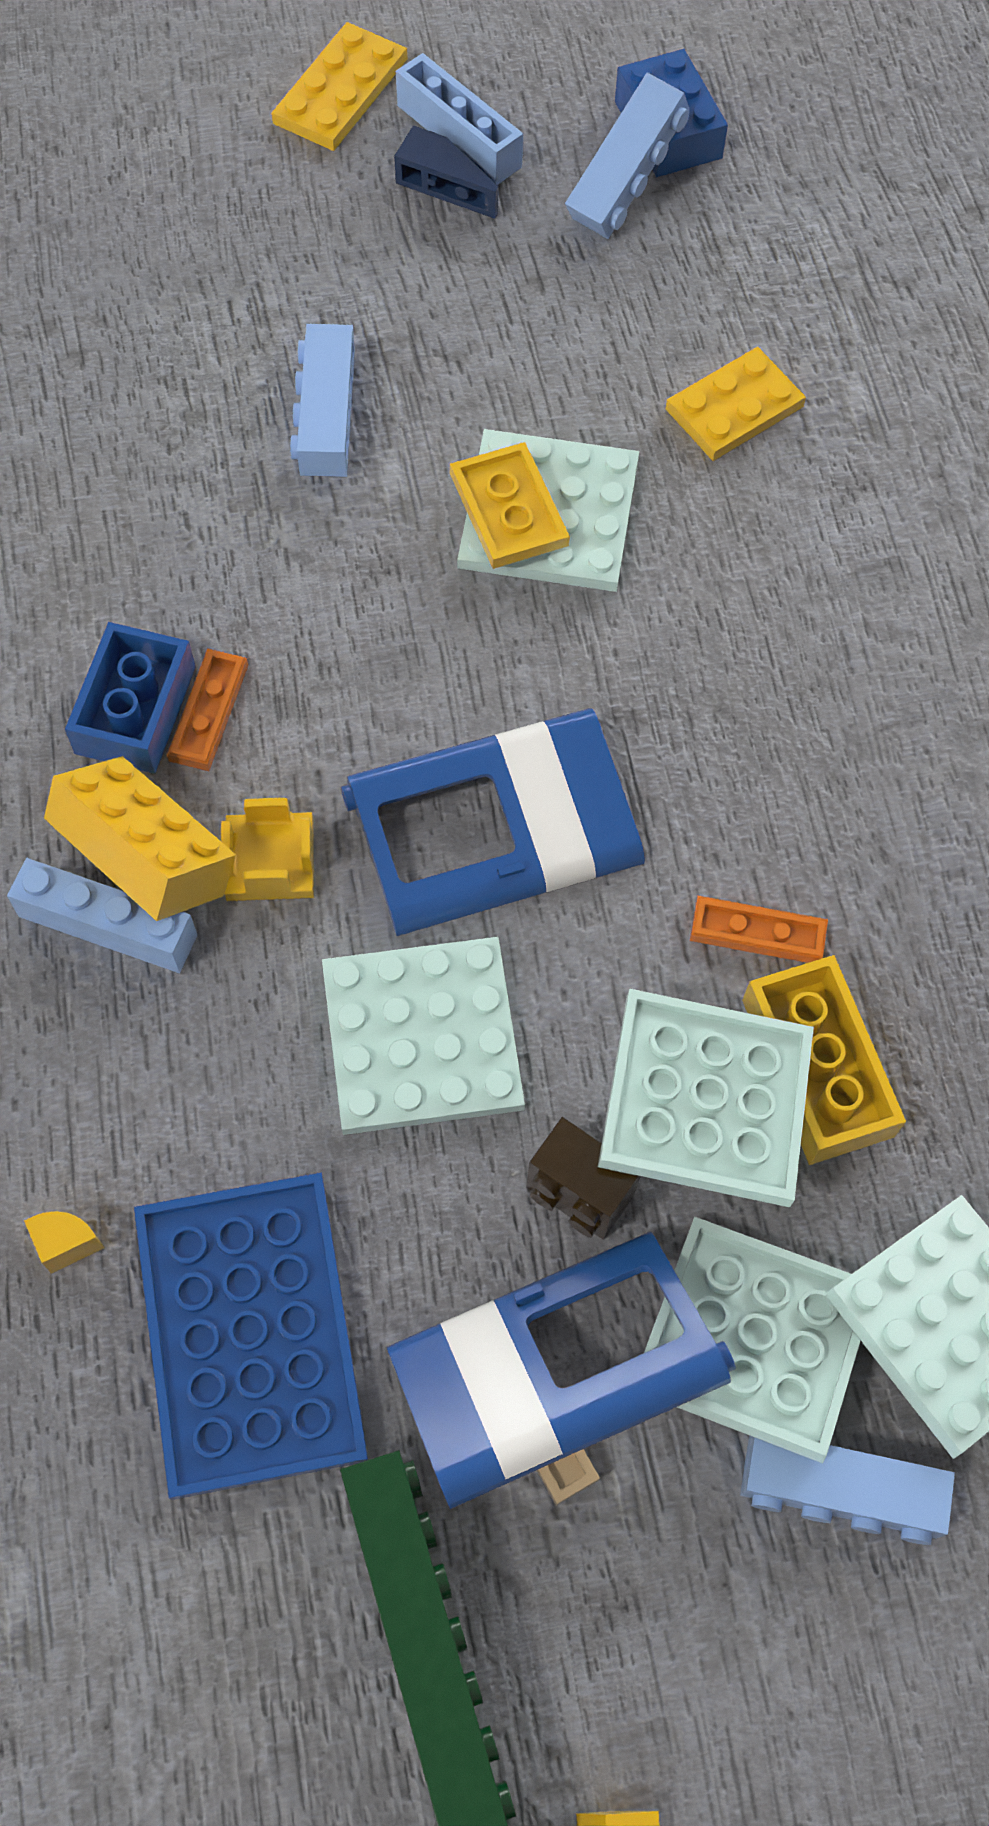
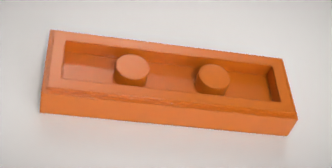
M207 648L167 753L169 762L210 771L248 668L247 658Z
M697 896L690 941L809 963L823 958L828 919Z

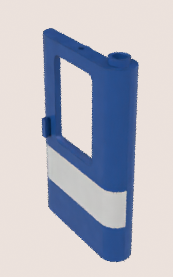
M592 708L349 775L346 777L348 785L341 787L347 811L355 810L360 819L396 936L642 865L645 862L643 845L599 720ZM478 778H490L494 783L515 850L510 854L410 883L402 882L396 872L378 815V809L383 805Z
M651 1231L387 1346L391 1361L450 1509L731 1383L729 1372L736 1370L735 1362L724 1341L715 1343ZM639 1273H651L684 1330L683 1335L570 1387H557L528 1329L529 1324L539 1317Z

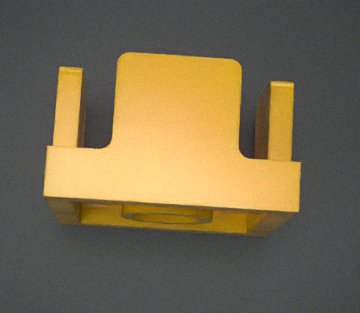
M254 798L244 800L245 814L226 815V821H221V842L236 854L225 891L226 901L314 898V833L312 812H290L287 798Z

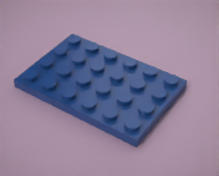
M322 1172L134 1207L169 1499L175 1500L367 1461L368 1454Z

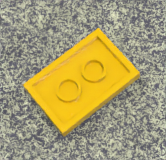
M757 346L668 398L665 410L708 457L715 461L803 408L806 396Z
M525 442L450 463L451 478L492 569L569 546V533Z

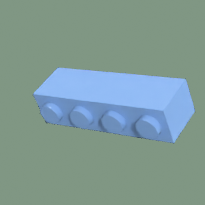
M424 53L396 70L397 106L426 130L447 137L497 185L522 168L523 133Z
M649 73L645 74L565 202L572 219L609 239L614 229L618 230L623 225L627 216V209L634 197L637 198L643 193L651 170L655 164L659 165L664 160L669 147L668 143L675 132H680L687 123L689 106L684 92Z
M306 324L305 340L298 341V363L303 364V371H296L295 389L296 395H301L300 403L293 404V425L298 427V435H291L290 452L291 459H298L300 476L347 477L355 358L353 325Z
M29 858L25 859L7 894L9 901L20 918L177 973L181 972L197 937L193 920L188 913L180 912L156 921L124 891Z
M749 1435L740 1496L752 1498L751 1506L758 1509L781 1512L782 1505L802 1509L801 1517L808 1520L831 1523L832 1516L852 1520L851 1528L854 1530L881 1534L882 1527L901 1531V1539L904 1541L931 1545L932 1538L937 1539L948 1535L955 1472L832 1445L829 1446L824 1462L820 1463Z

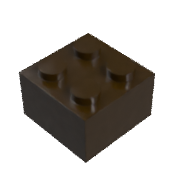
M561 1117L530 1160L526 1187L531 1190L529 1194L531 1198L540 1206L550 1211L556 1207L569 1216V1224L578 1232L590 1238L595 1234L604 1240L634 1197L640 1176L598 1167L602 1143L564 1117Z

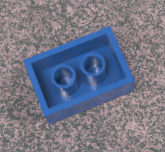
M685 49L618 67L615 103L621 113L646 73L685 93L689 106L687 123L680 132H675L668 143L669 147L664 160L659 165L655 164L652 171L656 178L723 158L728 124Z
M108 622L65 727V732L74 754L100 761L123 756L138 770L155 774L196 668L189 641Z

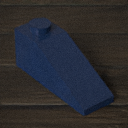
M413 125L394 155L396 184L495 219L498 215L499 186L447 137Z

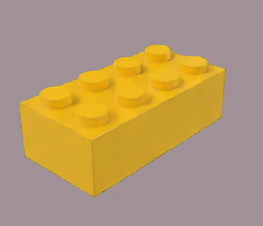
M123 756L53 776L44 819L153 919L159 921L224 896L236 854Z
M835 955L749 981L742 999L747 1013L814 1027L801 1146L808 1164L812 1165L895 1138L906 1123V1120Z

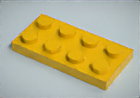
M346 22L271 112L273 124L335 151L396 75V70L401 68L408 60L407 48Z

